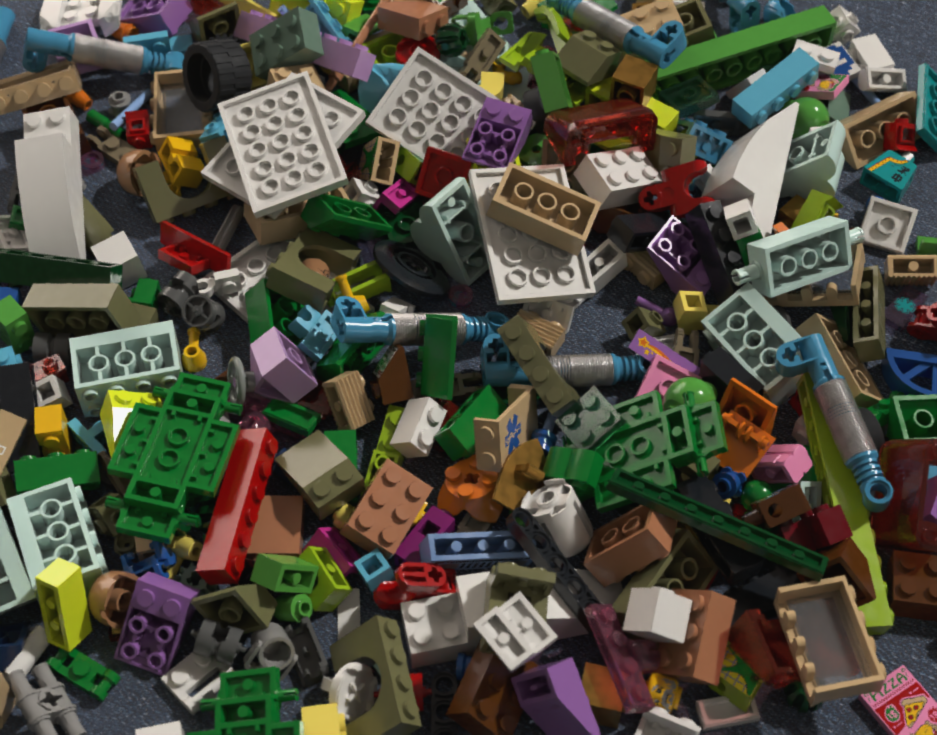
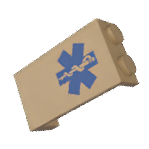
M511 383L507 387L509 407L496 420L477 417L473 419L477 470L500 472L508 455L517 446L531 440L532 432L538 429L536 390L532 385Z

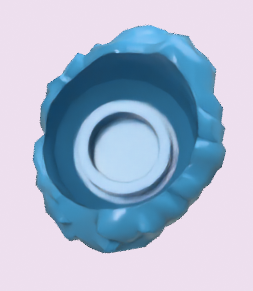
M769 0L764 7L763 22L767 23L796 14L794 6L788 0Z

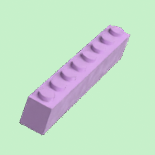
M251 9L250 13L241 10L233 35L250 42L249 35L277 18L265 14L263 18V13ZM320 32L324 55L311 63L368 82L376 55L369 53V48L356 43L355 47H352L353 42L342 38L337 42V37L327 33L322 37V32Z

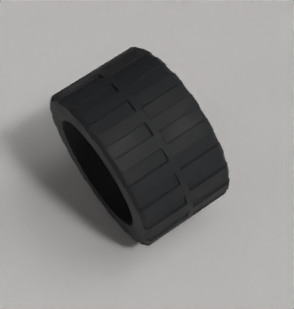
M226 38L194 42L187 48L182 63L183 83L191 103L198 110L204 113L219 111L218 103L251 92L252 71L250 62L242 46L235 40Z

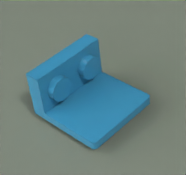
M687 117L685 120L678 119V125L685 129L687 128L685 134L697 136L695 156L716 166L723 154L731 147L733 141L726 138L727 134L718 129H710L707 127L708 124L700 120H692Z

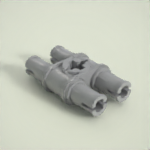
M40 663L31 671L40 689L32 688L22 669L14 670L8 674L6 681L16 697L15 706L24 715L29 730L35 732L36 735H58L53 724H60L66 735H87L77 716L78 708L72 704L65 692V685L57 681L48 663Z

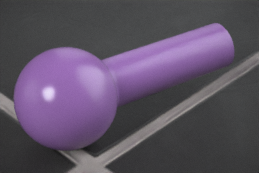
M641 296L637 297L634 304L650 311L655 310L663 319V325L674 326L677 324L673 308L667 307L664 309Z

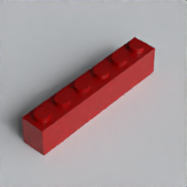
M267 428L240 430L230 456L195 570L209 585L238 584L241 572L244 569V561L248 547L251 545L252 533L258 520L261 502L265 496V488L271 475L273 460L278 451L279 442Z

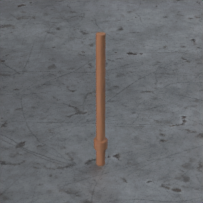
M380 0L377 6L388 3L391 0ZM377 6L353 41L352 47H355L356 43L362 45L377 23ZM332 70L328 75L329 79L324 86L325 89L332 92L336 84H339L345 75Z

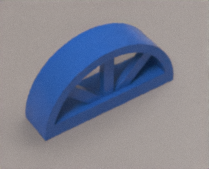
M886 347V359L881 360V370L887 385L892 391H900L905 395L937 394V355ZM917 376L931 378V390L922 388L911 382V380Z

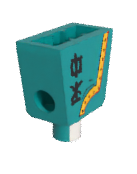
M888 150L863 168L859 183L885 199L899 203L914 178L917 169L916 164L913 163L915 158L908 151L899 155L892 150Z

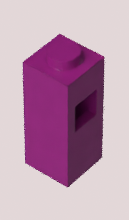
M432 505L399 545L394 554L395 566L399 567L405 562L421 563L419 544L427 534L455 533V518L445 509L440 510Z

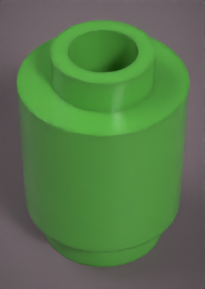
M281 594L275 598L278 603L273 616L279 621L300 622L302 618L308 616L310 618L313 610L312 601L306 594Z

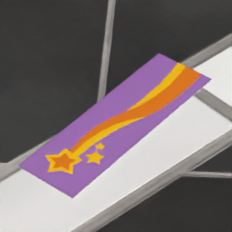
M641 329L638 330L628 348L650 362L658 354L696 375L700 373L698 366Z

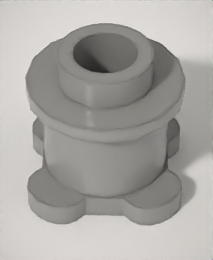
M116 91L108 97V103L111 106L108 109L110 116L117 117L130 105L131 97L127 92Z

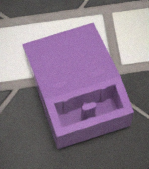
M486 97L462 155V160L489 168L507 167L509 162L514 163L532 127V110Z
M672 215L646 247V250L676 295L679 291H699L705 295L710 289L711 283L691 231Z
M150 571L138 578L114 658L164 676L171 670L193 618L195 607L190 602L192 598L199 597L201 590Z
M573 657L535 667L511 678L520 706L546 735H601Z

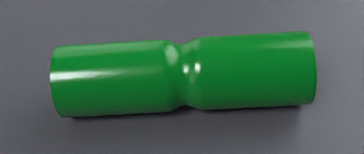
M94 109L87 113V122L97 128L102 125L114 136L124 141L127 139L125 128L120 126L116 131H113L109 127V123L112 121Z

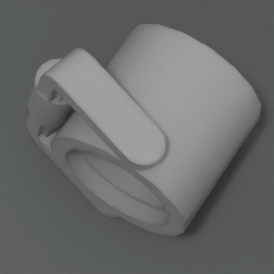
M270 622L268 628L252 633L250 638L251 648L244 656L243 662L247 670L276 666L280 669V681H282L297 662L298 655L295 654V647L283 627L277 623ZM255 656H257L260 663L252 661Z

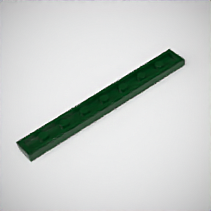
M616 468L608 482L606 490L818 582L823 577L829 558L621 468Z

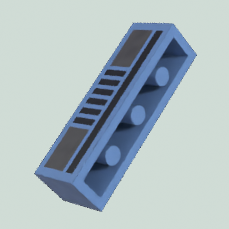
M510 531L427 534L419 544L421 563H435L443 569L492 568L493 565L497 566L498 562H513L523 567L528 566L532 562ZM532 539L533 544L536 546L535 539Z

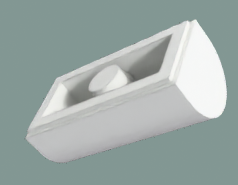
M865 67L858 75V87L861 91L906 92L905 69Z
M36 625L30 629L22 651L2 672L5 680L8 674L17 669H22L26 677L50 644L47 642L45 628L41 625Z

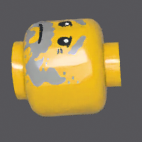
M652 673L648 681L642 679L638 696L643 697L644 707L646 705L651 707L658 706L670 714L673 709H678L683 687H679V682L674 677Z

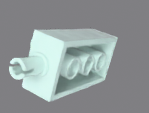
M826 216L747 244L749 265L734 269L731 275L737 274L738 276L732 277V280L737 286L752 281V286L761 295L772 298L853 269L851 245L863 242L865 237H858L864 235V232L860 227L849 230L848 220Z

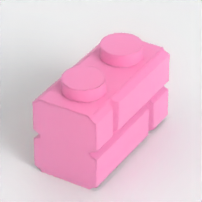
M777 444L769 448L751 475L754 480H762L767 483H798L804 476L803 473H807L813 464L803 445Z

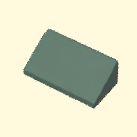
M844 90L834 100H827L826 108L829 113V123L849 117L851 95Z

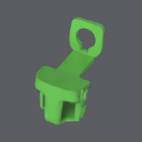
M510 11L495 12L483 19H480L479 12H469L467 15H455L451 19V23L457 24L459 22H456V20L467 19V25L463 27L470 40L468 45H472V48H474L487 28H491L497 35L514 32L513 17ZM499 17H504L508 21V26L504 30L494 26L493 22Z

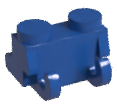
M157 541L149 543L150 548L154 549L156 554L138 563L131 561L135 558L133 552L120 556L124 572L135 574L139 578L149 571L168 578L169 573H164L162 570L173 567L177 562L176 554L172 552V549L164 547L163 543Z

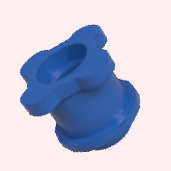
M726 466L713 477L712 481L716 484L718 494L722 499L737 498L742 494L741 488L743 483L746 482V475L743 472L737 473L731 467Z

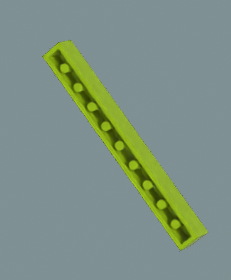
M809 372L803 373L796 386L817 481L822 482V505L828 503L829 508L840 504L853 533L851 538L867 558L876 599L859 606L858 610L864 613L866 619L865 628L868 635L884 634L893 626L894 613L892 608L889 607L887 600L888 587L886 582L883 581L881 574L882 561L875 548L876 536L869 522L870 511L863 505L862 493L854 473L846 468L815 398L812 389L814 383Z

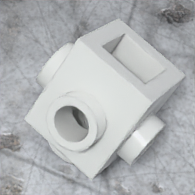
M840 5L830 12L837 21L833 42L836 40L840 41L844 46L861 32L857 25L859 20L852 12H848Z
M354 177L344 188L350 200L370 204L371 206L374 205L380 196L378 187L373 182L363 181Z

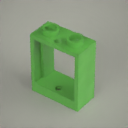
M548 48L536 51L535 56L530 57L545 114L552 117L574 110L559 55L554 51H549Z

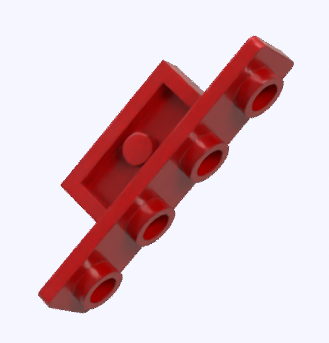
M167 221L160 222V242L166 247L158 249L159 259L192 275H197L199 272L207 269L215 272L230 269V253Z

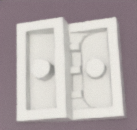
M520 591L499 608L497 606L473 624L510 672L519 668L558 640L555 632Z

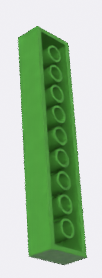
M822 5L686 47L667 68L662 69L658 67L656 90L652 97L669 106L677 103V96H681L699 86H702V88L708 87L709 92H713L738 84L762 68L767 73L792 54L797 39L824 48L831 45L837 21L826 7Z

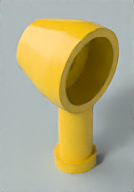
M346 273L335 277V281L338 282L343 296L358 300L365 313L370 311L364 295L353 296Z
M191 327L187 330L189 345L184 348L181 362L186 371L195 373L206 367L207 357L205 352L199 347L200 330Z

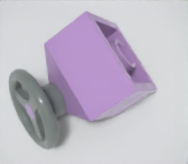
M274 326L250 344L251 371L244 372V367L239 357H232L228 363L227 382L232 385L229 395L231 403L243 405L246 392H255L265 397L294 404L318 386L305 353Z

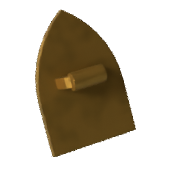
M538 438L517 446L508 455L501 468L491 500L511 511L519 507L521 508L522 499L528 491L532 495L536 490L545 486L543 482L545 481L543 468L546 459Z

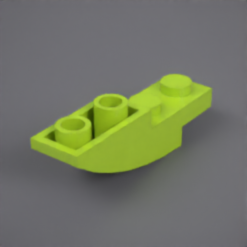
M389 404L378 445L373 451L364 481L365 489L378 468L387 458L402 467L405 456L392 447L390 441L405 408Z

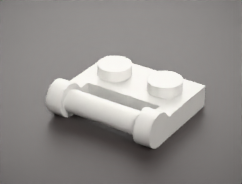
M192 652L162 676L161 680L181 704L194 715L200 710L199 706L202 705L200 701L203 699L202 696L210 690H213L214 693L219 691L220 675L193 697L189 696V694L217 671L225 673L235 670L230 665L216 661L214 655L206 658Z

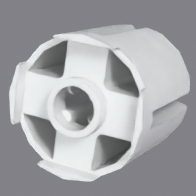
M554 478L543 481L544 487L536 490L532 495L530 491L526 493L522 499L521 508L528 510L565 558L575 556L586 549L591 542L593 526L571 485L566 483L565 479Z

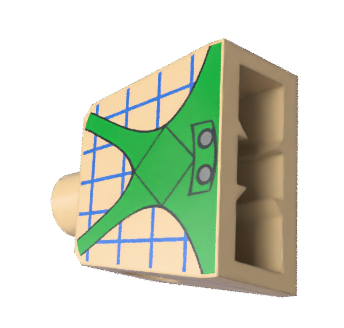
M377 136L364 145L358 178L392 186L400 142Z

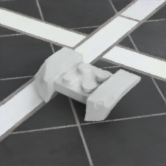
M44 0L40 12L41 30L48 31L49 29L91 19L94 27L101 26L106 38L120 28L123 0Z

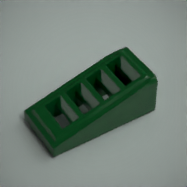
M830 306L843 343L854 348L853 306Z

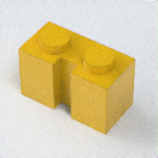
M167 136L158 151V155L172 185L197 188L203 179L200 172L205 166L202 160L198 158V152L192 140Z
M62 404L34 407L35 436L39 446L42 445L44 457L53 452H62L64 455L73 454L72 436Z

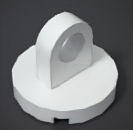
M359 662L347 663L340 668L334 677L323 676L320 687L322 690L329 692V704L337 703L338 713H344L345 720L349 722L362 716L365 710L369 711L376 698L373 697V692L377 691L378 687L377 678L372 673L373 669Z

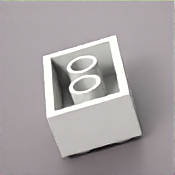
M639 146L586 154L574 172V176L587 195L601 202L599 210L639 203V195L644 188L663 183L658 171Z

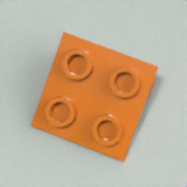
M731 409L728 414L724 412L721 415L728 452L716 455L715 457L721 460L720 466L722 468L729 466L737 473L743 472L747 479L776 438Z

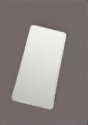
M352 588L353 591L338 605V640L360 626V590L358 588Z

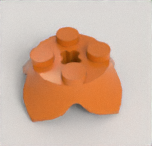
M476 454L448 467L445 470V480L437 498L438 508L440 510H447L452 516L458 515L462 510H466L476 520L496 523L503 510V506L491 499L500 472L477 470Z

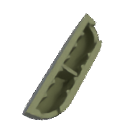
M83 195L85 248L89 254L95 257L90 247L111 237V232L114 229Z

